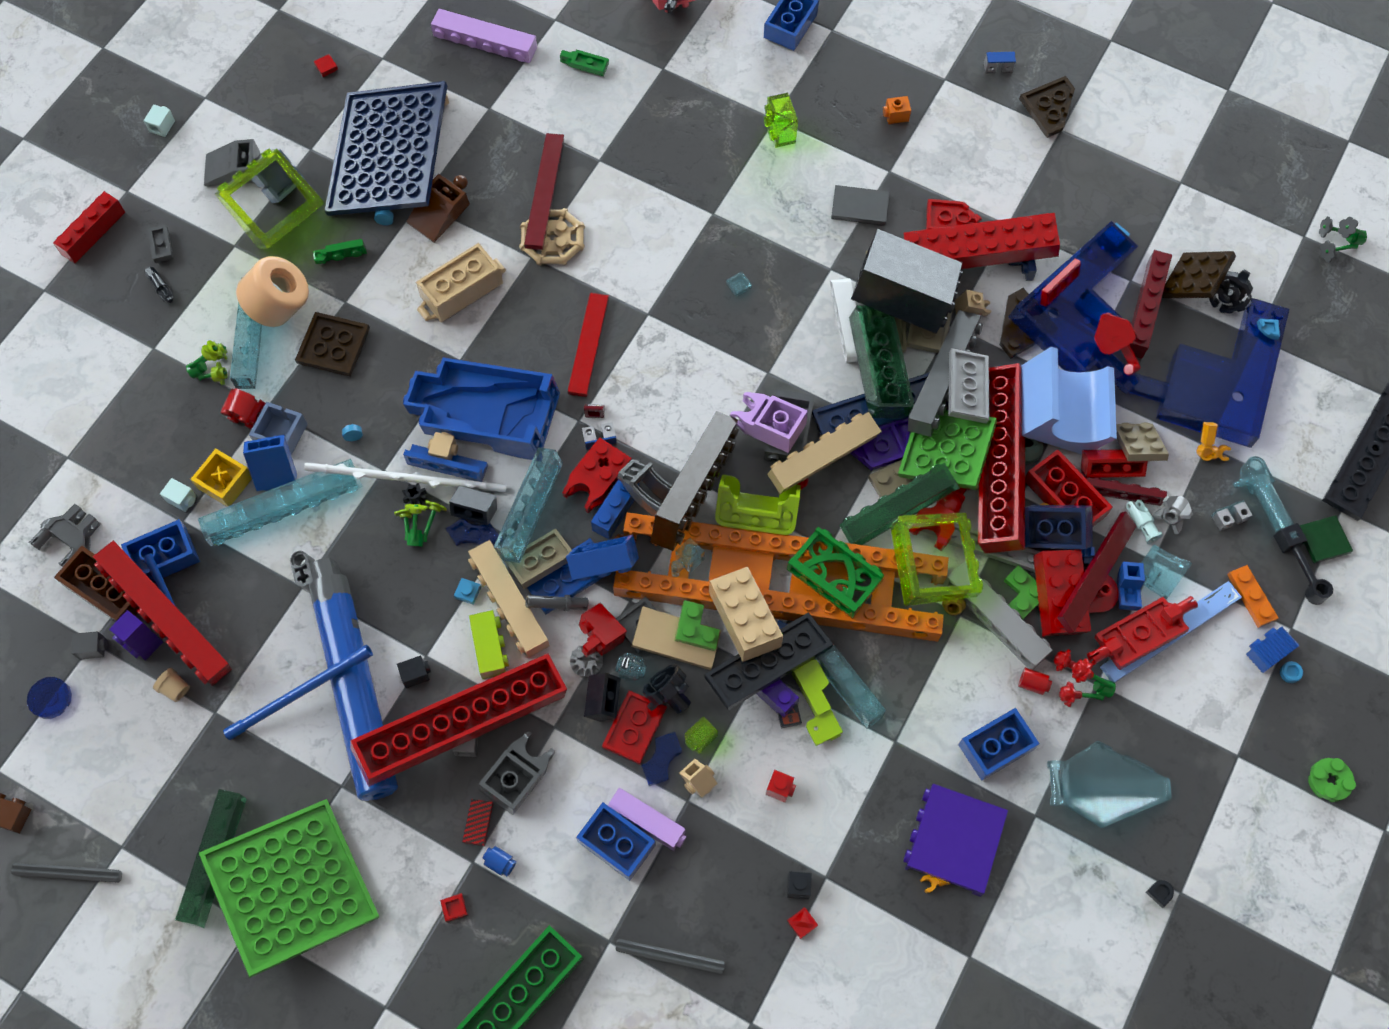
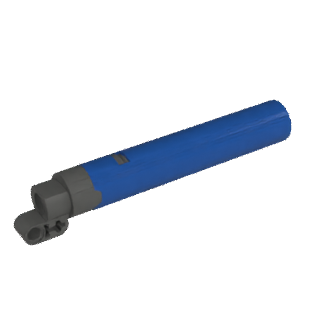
M296 551L290 558L294 581L299 587L310 592L328 669L364 646L347 576L340 573L338 563L330 557L315 561L314 558L304 551ZM366 659L330 680L357 798L362 801L381 799L393 794L398 789L396 775L368 787L350 749V740L383 726L368 660Z

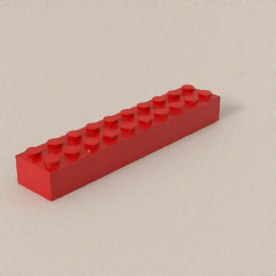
M1017 363L989 368V417L996 418L997 424L979 481L978 545L985 554L1025 550V437L1022 436L1021 365Z
M549 653L354 738L350 740V749L369 787L565 697L567 688Z

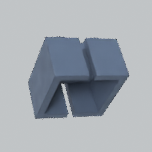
M281 149L273 151L247 174L258 187H263L261 191L271 203L280 202L305 179L295 166L283 167L290 165L292 162Z
M266 402L249 436L252 440L285 435L292 455L308 424L303 414L287 408L284 410L281 406Z

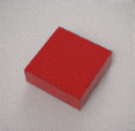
M330 54L314 61L322 77L338 70Z
M462 893L440 900L446 922L468 916Z

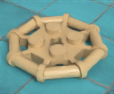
M566 208L551 210L550 217H559V219L549 220L544 248L541 250V254H538L533 249H525L524 242L529 219L521 223L520 250L526 252L534 259L537 265H566L567 261L579 251H583L585 247L583 244L585 225L570 214ZM565 219L568 222H570L573 225V227L569 228L567 224L564 222ZM576 233V241H571V235ZM555 235L557 237H554V240H550L549 236ZM566 247L567 249L570 247L571 249L563 255V250ZM547 255H558L556 257H546Z

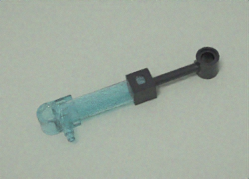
M1252 456L1240 469L1242 479L1234 482L1233 486L1235 488L1247 486L1250 493L1256 495L1276 532L1274 538L1282 553L1293 551L1310 583L1305 591L1306 599L1315 605L1322 604L1333 594V586L1325 579L1317 580L1300 548L1307 541L1298 523H1293L1273 486L1275 480L1266 462L1258 456Z

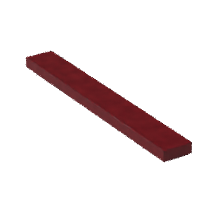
M546 133L524 242L525 249L543 250L564 144V134Z
M1126 511L1119 514L1057 617L1068 633L1075 632L1137 527Z

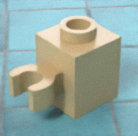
M966 290L954 301L956 315L958 310L981 314L982 316H988L991 313V310L985 308L990 304V301L984 300L983 293Z

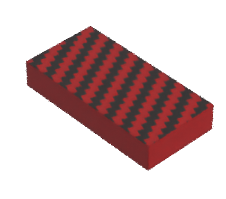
M471 799L463 843L485 846L493 802Z

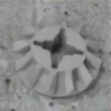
M578 646L577 649L572 651L570 665L577 675L589 677L597 674L602 668L603 656L598 652L589 656V659H592V661H589L587 668H585L584 662L580 661L585 658V655L581 652L583 646Z

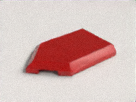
M928 199L926 229L972 224L982 220L978 214L969 209L965 202Z

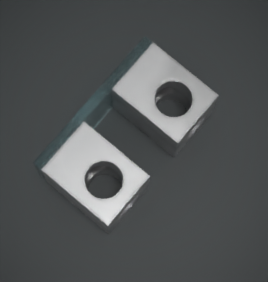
M1242 500L1216 510L1211 517L1219 531L1230 528L1235 521L1237 524L1248 521L1252 513L1245 501Z

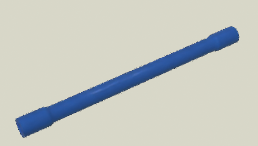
M368 645L361 647L332 667L246 718L223 730L225 737L228 740H232L261 720L352 666L358 665L373 656L371 648Z

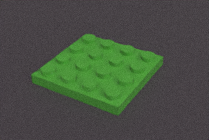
M946 410L944 416H940L939 427L933 431L931 437L911 432L898 471L899 477L977 490L997 424L996 418L989 417V421L986 424L948 416V411Z

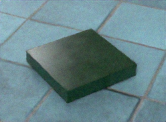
M1336 515L1299 525L1307 539L1304 544L1314 564L1353 552Z

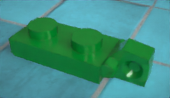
M577 49L572 52L562 50L560 53V62L567 64V66L603 77L609 65L608 58Z
M362 239L327 245L325 249L313 251L316 264H325L330 260L340 261L346 257H360L362 254H367L366 246Z

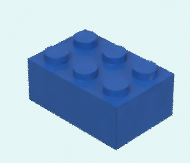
M779 0L764 23L763 38L794 51L818 14L819 0Z
M180 519L121 544L123 551L152 582L155 581L143 556L152 554L162 578L200 562L189 532Z
M629 535L575 547L566 556L572 580L579 579L581 582L591 579V576L594 575L605 577L617 570L619 573L628 572L639 559L634 536Z
M1015 707L962 738L958 746L981 781L1032 752L1040 743Z
M602 802L576 837L578 843L629 881L656 846L655 840L604 802Z

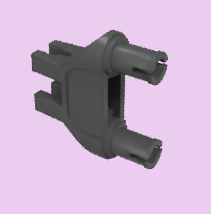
M74 503L64 515L44 520L40 524L41 530L28 543L37 550H40L50 537L55 536L71 549L62 561L58 563L63 567L81 546L90 551V536L101 523L91 514H88L83 519L86 513Z

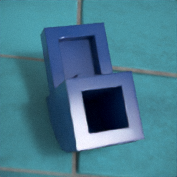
M1122 562L1116 579L1119 609L1138 611L1142 608L1141 587L1145 582L1143 563Z

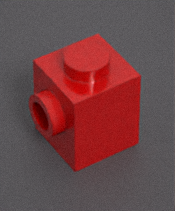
M774 769L765 795L786 802L787 797H792L796 785L793 784L795 777Z

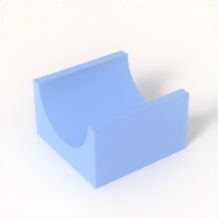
M1054 347L1048 348L1021 365L1022 436L1082 454L1083 450H1096L1117 439L1114 368L1107 366L1100 370L1082 373L1061 370L1058 368V349Z

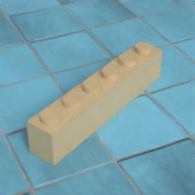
M868 412L864 415L861 413L857 414L851 419V423L846 424L844 422L835 428L836 431L830 434V432L823 434L819 438L820 441L815 444L812 441L803 447V451L799 453L794 451L788 455V460L784 462L779 460L771 465V470L767 475L778 492L782 494L876 438L882 431Z
M489 540L468 551L470 566L473 570H478L480 575L477 577L482 587L486 585L489 589L487 595L492 603H497L499 608L496 611L501 620L506 619L509 624L506 628L510 636L517 638L518 642L515 644L520 653L523 654L525 652L527 658L548 648L550 645L547 637L530 608H526L522 594L491 541Z

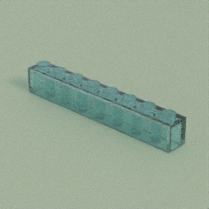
M351 459L333 465L344 464L346 467L355 468ZM315 472L200 517L198 521L210 546H217L223 544L228 539L241 537L244 533L251 530H259L271 522H279L282 518L289 515H297L309 507L314 508L327 500H335L347 492H355L363 486L360 479H356L354 476Z

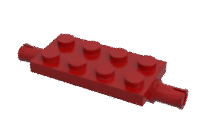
M1189 596L1178 604L1168 603L1164 597L1159 598L1095 634L1094 638L1101 647L1087 653L1089 661L1093 659L1091 663L1096 665L1098 662L1109 657L1119 670L1188 632L1189 627L1185 624L1183 617L1184 614L1198 607L1197 601L1191 602L1194 598Z

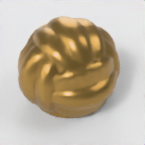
M952 593L943 600L942 606L948 614L958 615L966 608V602L960 595Z

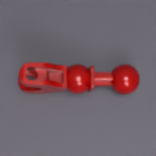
M948 487L946 493L938 498L934 507L919 510L908 532L917 535L924 529L932 530L937 536L934 547L943 551L955 531L952 518L961 511L965 500L964 493L972 489Z

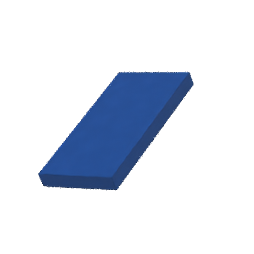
M589 538L579 546L593 544L594 542ZM567 563L527 587V590L531 595L564 597V595H570V597H574L603 577L594 575L586 581L572 580ZM541 608L545 615L554 610L551 608Z

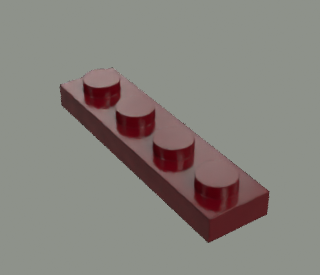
M1087 477V480L1105 497L1134 502L1142 500L1145 504L1161 506L1164 498L1167 496V491L1156 487L1145 488L1138 484L1128 485L1115 480L1105 481L1098 477Z

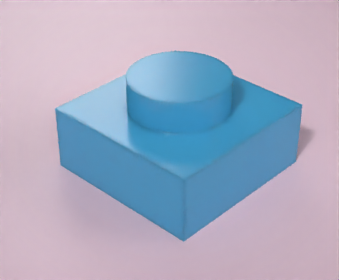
M461 578L454 598L474 605L481 589V584Z

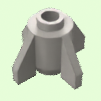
M1166 496L1163 500L1164 507L1157 510L1152 517L1154 520L1164 518L1166 522L1173 524L1174 533L1179 534L1182 530L1183 520L1190 519L1193 515L1188 500L1184 497Z

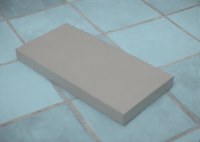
M951 348L949 351L948 416L987 424L989 421V356Z

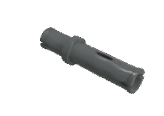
M526 595L525 606L526 608L587 611L588 598L570 597V595H564V597Z

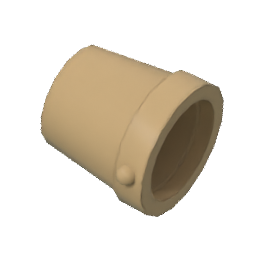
M173 668L164 671L153 685V689L156 692L163 694L174 702H178L183 698L190 688Z

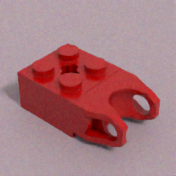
M599 437L571 472L568 483L562 492L563 497L567 499L578 491L587 492L589 497L584 508L587 513L591 512L605 501L618 481V472L632 458Z

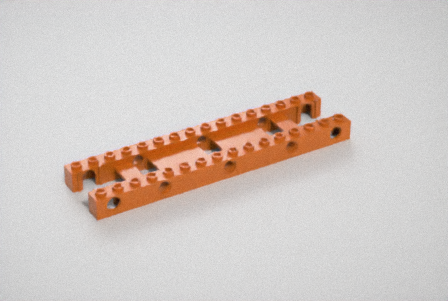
M627 512L623 530L624 536L633 535L634 539H637L638 534H644L651 537L655 517ZM692 521L689 531H684L685 536L681 545L677 544L671 553L668 576L653 574L651 571L645 573L631 570L624 573H619L617 570L615 574L614 596L643 599L646 596L649 601L682 605L683 601L687 600L704 605V609L717 610L709 594L710 580L748 567L774 619L795 621L809 612L818 625L938 642L942 635L944 615L938 614V612L914 611L912 608L907 610L891 607L894 578L907 579L909 582H912L919 574H929L933 576L931 583H934V585L944 584L948 572L949 557L845 543L852 552L861 554L866 562L879 567L884 574L883 581L872 593L871 604L864 603L853 619L793 574L791 575L789 593L769 590L773 561L775 559L789 561L809 539L807 537L781 535ZM821 542L813 545V551L817 556L820 555L818 552L819 546L822 550L827 549V546ZM693 549H707L713 552L708 581L688 579ZM808 551L801 558V563L812 558ZM844 562L824 563L827 570L826 581L828 583L837 579L848 581ZM816 565L819 570L816 569L814 572L818 575L822 574L820 566ZM839 584L836 586L839 591H843L842 586L848 589V586Z

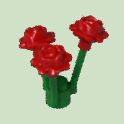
M1070 649L1064 652L1060 650L1055 655L1053 662L1056 665V671H1061L1066 667L1072 669V678L1077 683L1085 682L1087 678L1096 680L1093 684V690L1096 691V694L1076 691L1074 684L1070 681L1067 682L1066 686L1061 687L1059 697L1067 707H1071L1075 699L1096 698L1103 700L1104 697L1111 698L1113 696L1116 684L1095 675L1091 670L1093 664L1089 663V659L1085 658L1077 663L1071 660Z

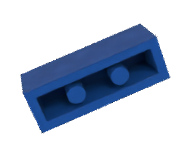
M619 479L591 521L592 531L610 540L635 501Z

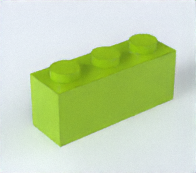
M493 610L469 615L482 680L506 672L509 662L507 654L503 655L502 648L505 647L503 635L499 636L498 629L502 628L500 617L495 616Z

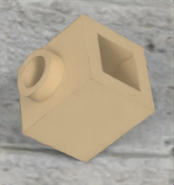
M435 432L433 439L431 438L428 443V454L452 460L453 456H456L458 452V444H456L455 437L447 432Z
M696 759L679 773L686 782L685 788L692 795L696 793L701 798L718 784L713 777L715 775L713 770Z

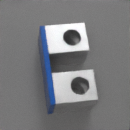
M987 52L984 60L985 73L996 72L998 63H1001L1002 72H1013L1016 63L1015 52Z
M613 422L601 424L604 437L602 439L609 444H616ZM594 426L582 428L586 449H591L598 440L596 439Z

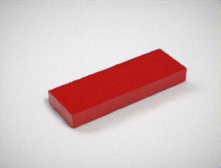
M1075 258L1042 290L1041 305L1048 306L1079 276L1080 260Z

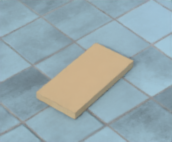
M642 607L631 647L708 670L712 669L716 650L712 651L675 641L680 617Z

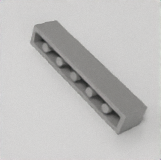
M964 561L947 576L944 584L953 593L963 597L966 606L1027 668L1035 669L1053 651L1050 648L1049 642L1044 638L1041 639L1036 634L1034 627L1029 623L1026 624L1021 619L1019 612L1011 609L1006 604L1005 598L997 594L992 589L990 583L977 574L973 566L968 565Z

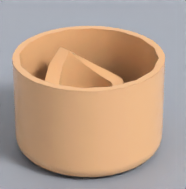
M268 256L259 260L239 281L236 295L241 308L251 319L264 326L278 327L285 324L306 303L309 288L303 273L293 263L281 257ZM273 283L276 284V285L281 289V291L278 290V289L273 285Z

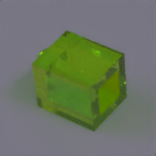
M703 716L685 733V744L692 751L696 750L700 754L718 736V730Z

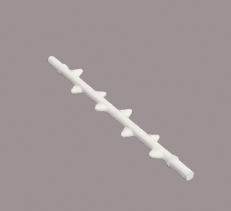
M305 463L304 471L350 475L356 479L368 477L429 484L433 488L439 485L463 486L484 490L485 492L486 490L506 492L507 486L505 484L487 483V481L478 482L423 476L419 472L405 474L350 468L344 464L332 466L328 464Z

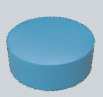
M389 210L376 211L374 220L380 225H390L393 223L394 215Z
M355 424L345 426L342 429L343 439L346 441L359 440L363 436L362 428Z
M1289 661L1280 668V676L1287 683H1296L1302 678L1303 669L1298 663Z

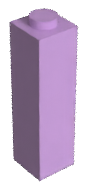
M618 788L608 804L610 808L641 831L673 851L676 847L681 848L687 838L684 835L685 828L621 788Z

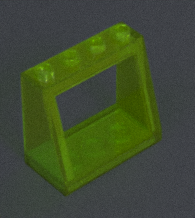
M270 148L266 149L260 154L262 158L258 161L254 159L249 162L244 172L240 170L232 176L233 180L228 184L227 182L222 183L217 187L218 192L215 193V196L258 249L270 248L325 204L277 148L272 150ZM276 160L307 201L264 234L230 195Z
M966 513L904 515L896 518L890 529L904 606L977 597L982 593L983 581L978 576L979 561L974 555L975 541L970 535L971 521L967 519ZM958 522L970 585L920 588L909 528Z

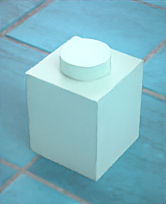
M157 105L152 106L144 119L149 132L166 137L175 122L170 109Z
M173 478L170 479L160 493L167 503L184 512L193 506L197 497L190 487Z

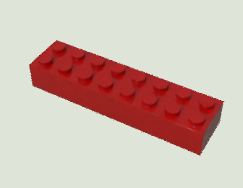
M1055 213L904 232V240L962 262L961 269L1059 257L1060 250Z
M114 540L93 556L96 560L94 566L105 578L111 577L108 581L119 593L125 592L122 596L134 609L137 606L139 607L137 612L148 624L151 621L154 623L151 626L162 639L167 637L168 640L165 642L176 654L181 652L182 656L180 658L190 669L194 667L197 670L194 673L205 685L207 683L211 686L215 685L232 670L229 663Z

